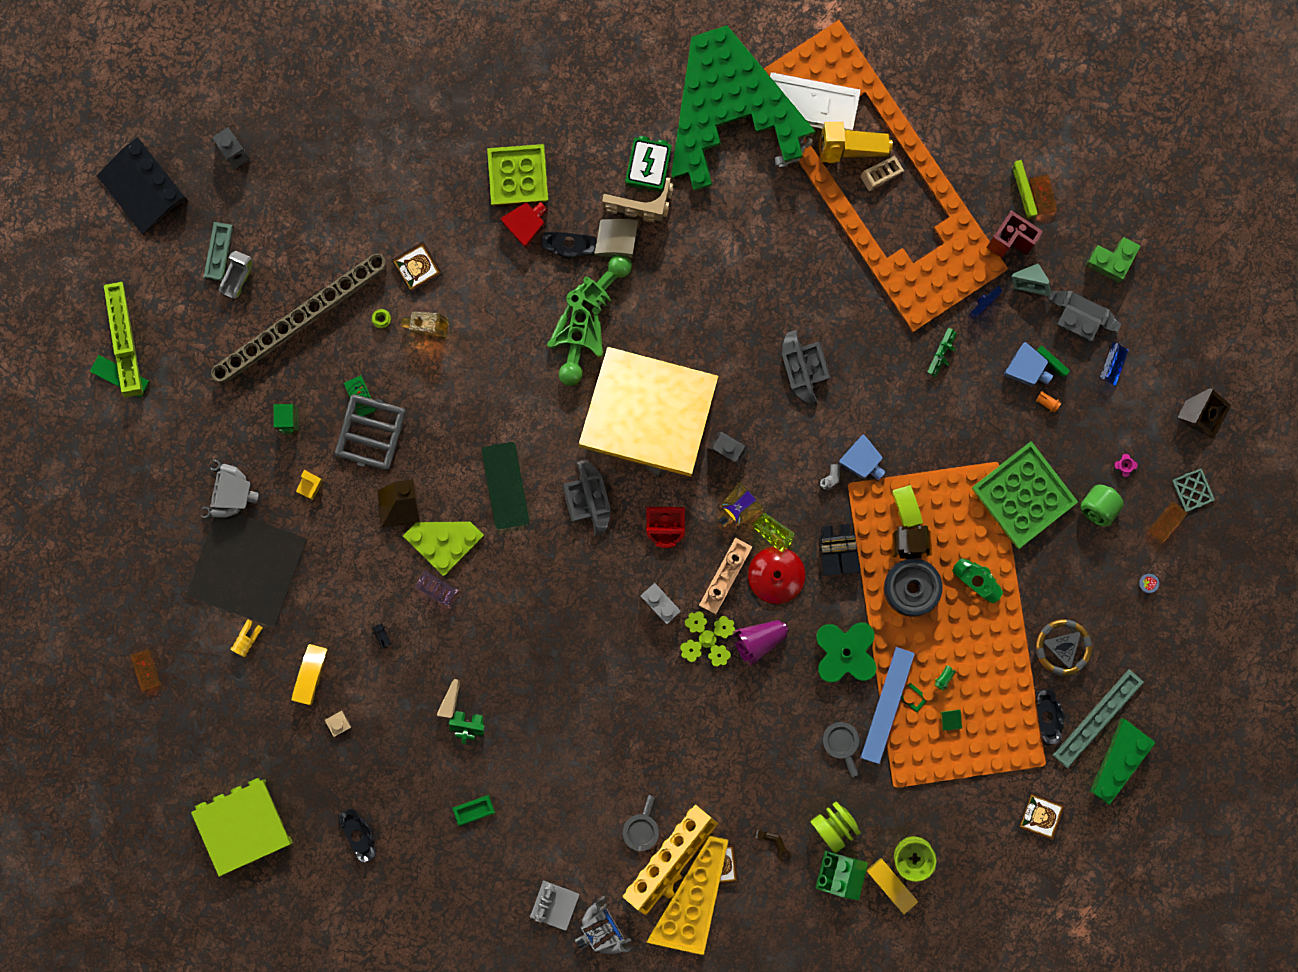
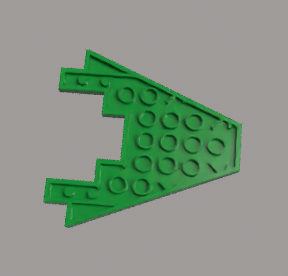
M728 25L691 37L671 175L675 179L689 174L694 191L713 186L704 150L721 145L717 126L752 116L757 133L775 127L785 163L804 157L799 139L816 134L813 127Z

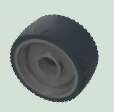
M921 559L900 561L889 570L884 581V594L887 602L896 612L905 616L917 617L929 613L936 607L942 596L943 585L940 574L934 566ZM913 582L917 585L916 593L908 591L909 583Z

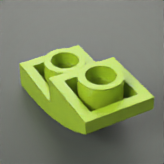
M911 485L892 490L903 526H908L910 529L923 525L921 513Z

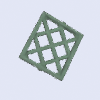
M1202 468L1172 480L1185 512L1202 507V505L1215 500ZM1199 473L1197 479L1191 478V474ZM1200 476H1202L1204 483L1199 481ZM1186 478L1184 485L1178 483V480ZM1188 480L1195 482L1193 488L1186 486ZM1197 484L1204 486L1202 492L1195 490ZM1177 485L1183 487L1181 493ZM1185 488L1191 490L1189 497L1183 495ZM1206 488H1207V491H1208L1209 495H1207V494L1204 493ZM1194 492L1200 494L1198 501L1192 499ZM1203 496L1209 498L1208 501L1201 502ZM1183 498L1188 499L1186 505ZM1190 501L1197 503L1196 506L1192 508L1188 507Z

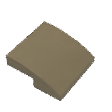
M600 220L595 256L612 258L614 255L633 257L638 220Z

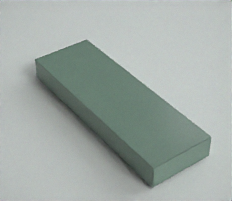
M214 222L204 272L205 279L223 280L233 225Z

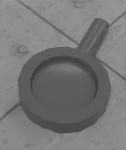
M833 723L827 727L823 734V747L831 756L840 759L844 758L851 777L857 776L859 774L851 755L855 753L859 745L858 733L848 723Z
M648 795L643 814L632 816L623 827L624 841L635 851L649 850L656 844L659 838L658 825L650 817L655 796Z

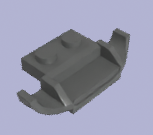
M1052 291L1049 297L1051 303L1064 310L1057 326L1092 342L1099 327L1117 333L1122 325L1115 319L1108 308L1079 296L1073 291Z
M798 330L788 332L785 336L781 353L791 388L808 405L818 403L813 391V384L831 379L821 342L802 347L798 338Z
M586 460L575 462L581 475L579 477L580 480L562 484L571 522L590 518L594 525V536L604 534L610 520L611 509L602 474Z

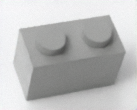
M655 583L641 595V598L666 625L681 612Z

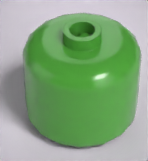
M1099 484L1090 490L1082 501L1080 509L1091 522L1107 527L1113 523L1121 512L1124 502L1115 489Z

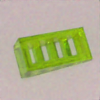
M763 513L753 523V527L781 552L793 541L795 533L766 513ZM766 521V526H762V524Z

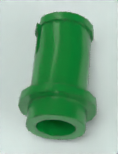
M946 665L939 678L935 679L934 685L942 691L945 688L948 689L947 685L957 671Z

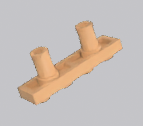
M737 538L734 539L699 606L714 614L718 612L752 546Z

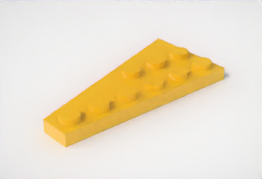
M714 836L707 838L649 936L647 943L704 955L728 839Z

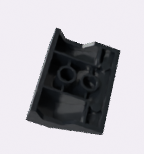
M138 137L122 148L96 175L142 235L161 222L165 214L174 207L188 201Z

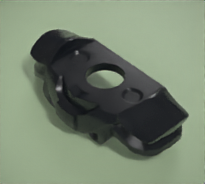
M544 232L542 235V247L545 250L554 252V254L564 256L566 259L595 252L597 242L595 236L564 232ZM566 237L574 239L575 244L572 248L565 247L564 239Z
M1050 689L1038 690L1036 692V710L1044 745H1054L1062 739L1061 730L1064 729L1065 713L1061 708L1060 701H1057L1054 691ZM1046 711L1052 714V720L1049 723L1044 722L1042 719V715Z
M347 809L342 811L338 815V819L354 854L360 863L369 862L376 856L371 826L355 810ZM354 830H359L362 833V839L358 842L351 839V833Z

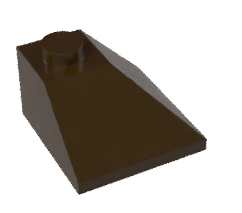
M1209 388L1186 400L1178 418L1187 426L1214 438L1231 404L1213 389Z
M413 479L393 482L377 490L382 528L420 522L416 485Z

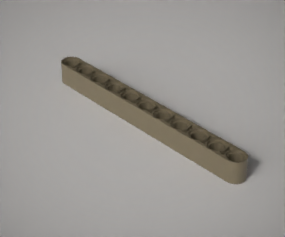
M380 254L371 255L212 368L211 375L213 379L221 384L229 382L378 277L387 268V262ZM375 260H382V266L374 268L373 262ZM364 270L367 272L364 279L357 278L360 271ZM344 282H351V287L348 290L342 289ZM330 292L335 293L336 297L333 301L326 300V296ZM318 303L320 305L319 310L311 312V306ZM297 315H304L303 322H295ZM287 325L289 328L288 332L280 334V328ZM271 336L273 342L270 345H265V338ZM253 347L257 348V354L250 357L248 355L249 350ZM240 358L241 365L234 368L233 361ZM224 369L226 371L225 377L218 379V371Z

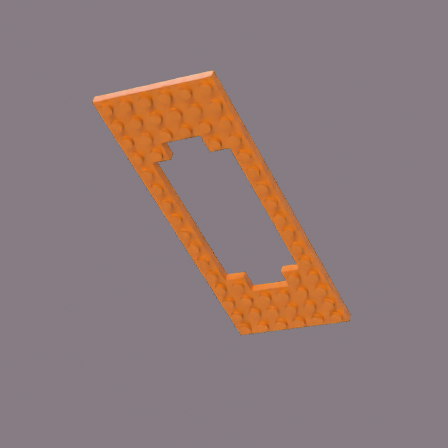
M837 20L764 68L769 76L772 72L859 89V97L863 94L868 97L949 217L934 227V230L944 243L915 263L911 261L903 248L887 258L812 146L804 150V157L798 161L912 332L1008 270L1001 257L986 248L990 241L840 20Z

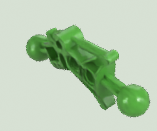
M613 256L608 264L609 270L597 283L589 277H584L582 285L568 293L567 308L564 314L561 315L554 333L547 343L550 349H555L562 345L570 346L567 363L563 364L559 370V379L564 385L574 386L582 379L583 371L578 365L581 348L593 351L599 358L603 356L601 323L598 318V314L602 311L600 306H607L605 300L611 302V299L605 292L607 287L616 278L626 277L631 272L632 262L629 257ZM585 303L594 307L592 310L594 314V322L590 312L586 308H584ZM572 308L573 312L570 325L564 329V326L568 320L567 316L570 312V309ZM580 314L586 315V319L582 323L576 321L577 316ZM575 333H582L583 337L580 341L573 340Z

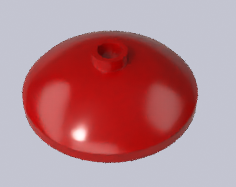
M769 547L760 551L752 559L748 569V582L753 593L761 600L771 604H782L794 599L802 590L805 582V568L801 559L793 551L784 547ZM775 571H779L781 573L780 578L774 577Z

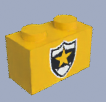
M824 122L819 139L821 162H840L846 142L843 122Z

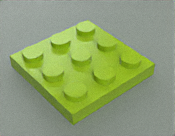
M544 144L487 148L492 206L549 202Z

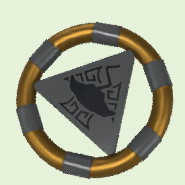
M1060 619L1047 624L1041 630L1036 641V653L1040 663L1048 671L1060 676H1068L1081 671L1087 665L1092 654V642L1088 632L1079 623L1068 619ZM1065 626L1078 631L1044 640L1057 627ZM1081 635L1085 646V653L1083 658L1072 667ZM1043 643L1067 668L1053 666L1045 657Z

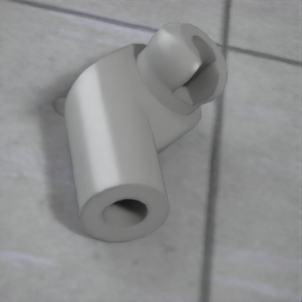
M830 465V475L820 481V486L824 490H829L839 483L840 465Z

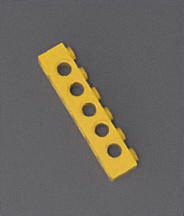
M695 805L687 812L684 820L675 827L672 835L664 841L657 854L652 856L649 864L638 874V878L627 888L623 898L638 911L647 915L719 823Z

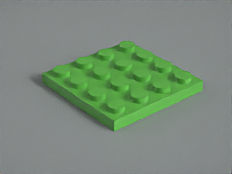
M1032 441L971 487L1017 549H1020L1078 503Z

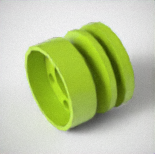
M835 801L832 805L837 810L836 813H833L828 807L826 809L830 816L828 819L819 814L810 822L836 854L845 847L842 840L843 836L852 841L854 839L849 832L852 830L856 836H859L861 832L857 822L846 808Z
M916 836L907 837L900 841L895 848V865L900 875L905 879L914 882L923 881L930 877L935 870V853L929 842L923 838ZM913 853H916L917 857H919L916 859V862H912V859L909 858L913 856Z

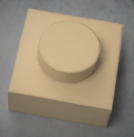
M343 711L325 720L334 737L352 728Z

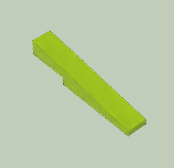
M123 282L104 285L121 393L124 398L143 394L124 284Z

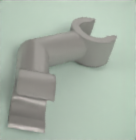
M806 137L799 139L802 153L812 145L811 138H808L805 143ZM778 156L775 158V164L782 168L790 163L799 161L800 158L785 163L783 156Z

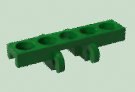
M951 328L947 329L928 369V373L931 376L937 377L942 364L949 365L944 357L946 350L949 349L954 352L956 350L952 343L957 332H954Z

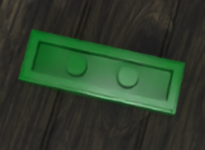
M98 355L90 372L120 387L117 364ZM140 376L144 394L150 381Z

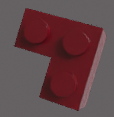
M1011 210L986 248L1001 258L1011 245L1027 255L1043 231Z

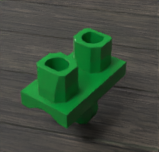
M455 711L453 719L449 721V731L456 732L455 737L462 738L461 744L466 745L467 739L474 740L475 735L484 736L483 716L475 714L473 715L472 723L464 722L466 713Z

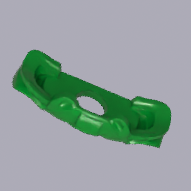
M963 558L954 565L952 569L954 574L985 600L994 604L1001 598L1003 590L996 582L997 580L991 574L989 568ZM977 575L983 578V584L979 587L972 584L973 577Z

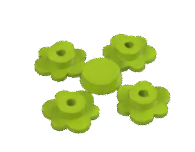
M702 612L690 613L689 618L685 620L686 627L690 628L692 633L697 631L701 634L699 642H694L690 639L687 643L681 644L682 657L687 658L690 662H694L696 657L701 656L700 649L702 645L706 648L711 647V653L708 657L712 660L713 666L726 665L727 660L731 657V653L726 650L724 645L719 647L714 644L716 643V636L727 638L728 635H733V631H735L733 627L734 621L728 620L726 616H721L719 621L714 622L716 628L713 633L710 630L704 631V625L707 624V620Z

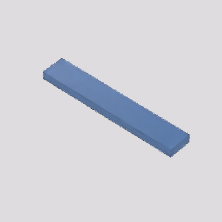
M898 647L895 648L860 758L880 763L915 653Z

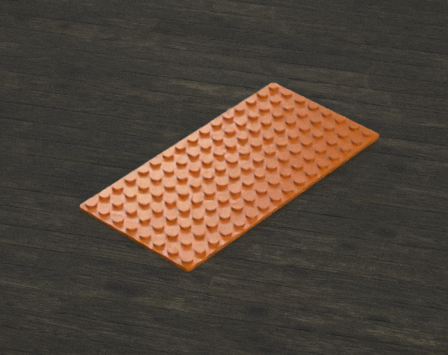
M998 462L886 477L879 480L858 481L848 484L868 624L875 633L872 651L877 666L876 678L879 697L895 648L898 647L915 653L902 692L904 701L912 703L917 707L923 699L927 700L918 712L914 711L901 699L899 701L886 742L892 783L896 788L1036 768L1046 764L1038 723L1036 696L1012 543L971 489V487L999 466ZM909 485L912 487L923 520V525L920 526H928V530L931 531L932 555L926 557L925 553L921 554V558L916 559L924 560L934 566L940 574L943 585L942 596L936 607L929 613L917 617L905 616L896 612L889 605L884 594V581L889 570L900 561L906 560L900 559V555L896 558L893 557L892 533L897 530V527L903 526L898 514L899 510L892 495V490ZM960 559H968L972 563L976 562L991 570V574L1003 590L1001 598L996 603L992 604L985 600L954 574L952 569ZM978 575L974 576L972 584L976 587L981 586L983 578ZM913 582L909 583L908 591L916 593L917 585ZM948 665L957 672L947 685L948 689L945 688L942 691L934 685L935 679L939 678L945 666ZM912 683L915 687L922 691L923 697H921L907 684ZM961 709L962 729L943 731L940 712Z

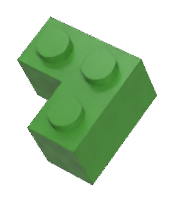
M1125 237L1119 241L1114 252L1097 245L1085 266L1120 283L1130 268L1140 245Z

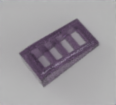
M426 571L423 572L415 586L447 607L458 591ZM426 578H431L426 587L423 588L422 585ZM433 581H436L437 583L432 592L428 591ZM441 584L443 588L437 596L435 593ZM446 589H449L450 591L443 600L441 598Z

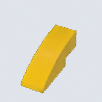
M311 644L308 645L295 684L292 701L312 705L328 649Z
M880 858L866 870L903 914H906L918 903L916 898L883 859Z

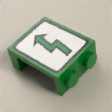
M646 136L634 137L625 185L663 193L672 145L668 144L669 142L665 140H657L656 142L651 141Z

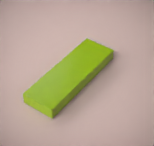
M1018 160L1012 165L1027 218H1035L1038 214L1022 160Z

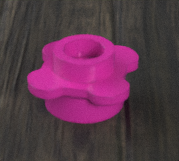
M1123 454L1122 459L1114 464V467L1119 469L1124 477H1128L1130 472L1138 466L1137 462L1130 458L1128 454Z

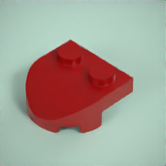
M646 507L647 536L656 546L671 548L683 539L685 534V507Z

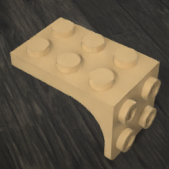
M671 178L666 179L661 196L652 202L643 203L604 194L602 200L603 209H606V212L611 214H617V212L625 213L624 216L629 218L643 217V220L647 222H654V220L662 222L663 216L667 217L669 210L667 198L671 199L673 184L670 183Z

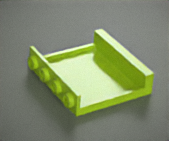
M259 778L248 782V787L243 789L241 786L230 790L232 794L226 797L224 794L212 798L214 802L208 805L206 802L196 805V810L191 812L218 876L293 843L291 837H288L266 787L265 779L260 781Z

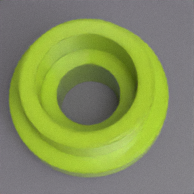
M379 309L373 313L372 322L377 328H385L390 324L391 316L388 311ZM384 316L385 320L384 322H379L378 318Z

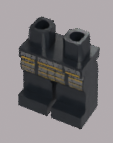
M850 524L840 525L841 535L833 536L832 526L822 527V537L819 538L822 576L841 574V570L842 574L861 572L856 537L852 532Z

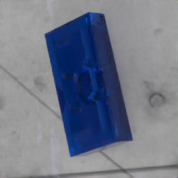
M997 286L988 296L983 294L976 301L979 305L970 312L969 316L972 319H976L1003 290Z
M1118 343L1112 344L1100 376L1102 380L1111 385H1116L1128 349Z

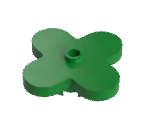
M863 622L854 624L846 633L833 624H826L820 627L816 634V640L818 645L826 651V656L818 665L820 677L826 682H836L846 672H849L854 678L861 681L871 679L876 673L877 666L874 659L866 653V650L875 638L873 628ZM844 649L850 650L849 656L843 654Z

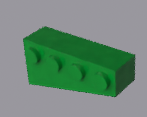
M1120 718L1116 732L1111 739V744L1104 756L1103 763L1090 792L1105 804L1110 805L1156 742L1126 719Z

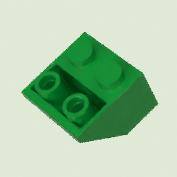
M825 851L816 889L840 897L859 900L868 862Z

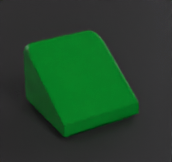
M961 709L940 712L943 731L962 729Z

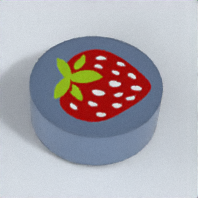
M1145 574L1139 579V587L1145 593L1155 592L1159 587V580L1153 574Z

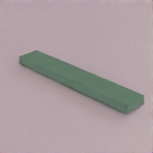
M1128 669L1052 756L1068 769L1144 682Z

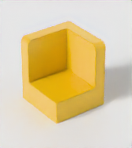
M304 470L301 475L302 480L296 492L313 500L324 480Z

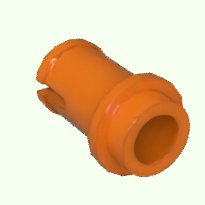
M1041 391L1035 401L1048 408L1049 412L1053 411L1054 413H1056L1061 405L1058 402L1059 399L1055 400L1043 391Z

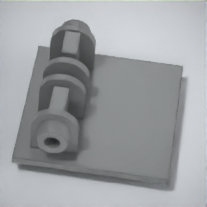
M543 880L530 918L566 931L579 893Z

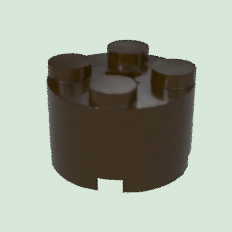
M900 526L892 533L893 557L896 558L900 555V559L921 558V554L926 553V557L932 555L931 531L928 530V526H917L916 529Z

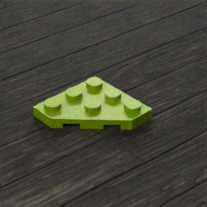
M418 522L403 535L443 576L485 536L471 522Z

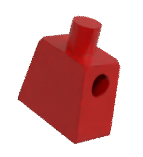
M541 202L533 209L527 203H524L503 216L501 222L526 249L545 226L544 221L540 217L548 210Z

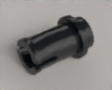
M382 623L372 627L373 632H371L372 634L374 633L380 649L392 644L384 629L386 626H383Z

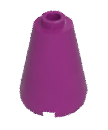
M776 620L733 631V638L737 637L736 648L745 662L749 661L748 665L750 666L787 637L788 628L784 622L781 623V621Z

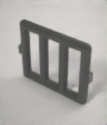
M355 394L351 395L336 446L335 456L357 462V465L363 467L367 465L388 471L391 467L406 410L383 403L384 400L377 398L373 400ZM359 403L397 414L395 425L354 414L356 404ZM351 422L391 432L389 444L349 433ZM346 440L387 451L384 462L343 451Z

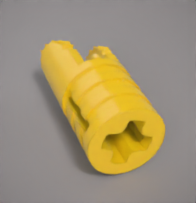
M249 619L243 626L233 647L230 648L243 657L247 656L246 654L263 628L258 625L250 637L246 636L252 625V621Z

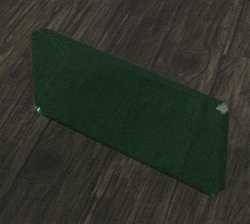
M507 442L483 447L482 455L495 527L497 529H505L528 524L530 520L516 444L514 442Z

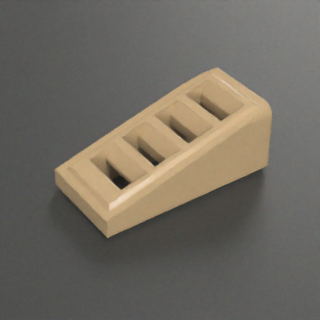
M894 155L863 171L860 177L868 191H872L904 173V170ZM891 163V165L893 166L895 172H893V171L891 170V168H890V166H889L888 164ZM883 167L885 168L886 172L888 173V176L885 174L884 170L882 169ZM876 171L879 173L882 179H879V177L876 174Z
M454 679L437 712V716L453 718L460 680Z

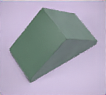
M1039 264L1013 273L1014 289L1046 296L1051 295L1050 282Z

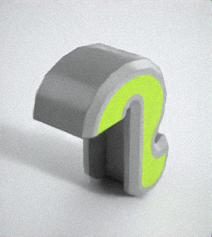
M238 251L230 254L229 261L231 264L219 287L221 294L233 299L239 297L242 286L252 268V258Z

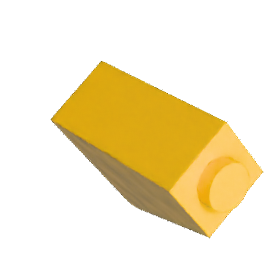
M845 130L846 142L842 157H888L889 151L893 149V142L889 140V134Z

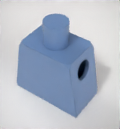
M1026 342L1021 345L1004 373V376L1029 386H1034L1037 380L1048 385L1053 377L1052 374L1044 370L1048 361Z
M864 434L838 462L839 465L862 479H865L870 473L879 480L885 474V471L877 465L883 459Z

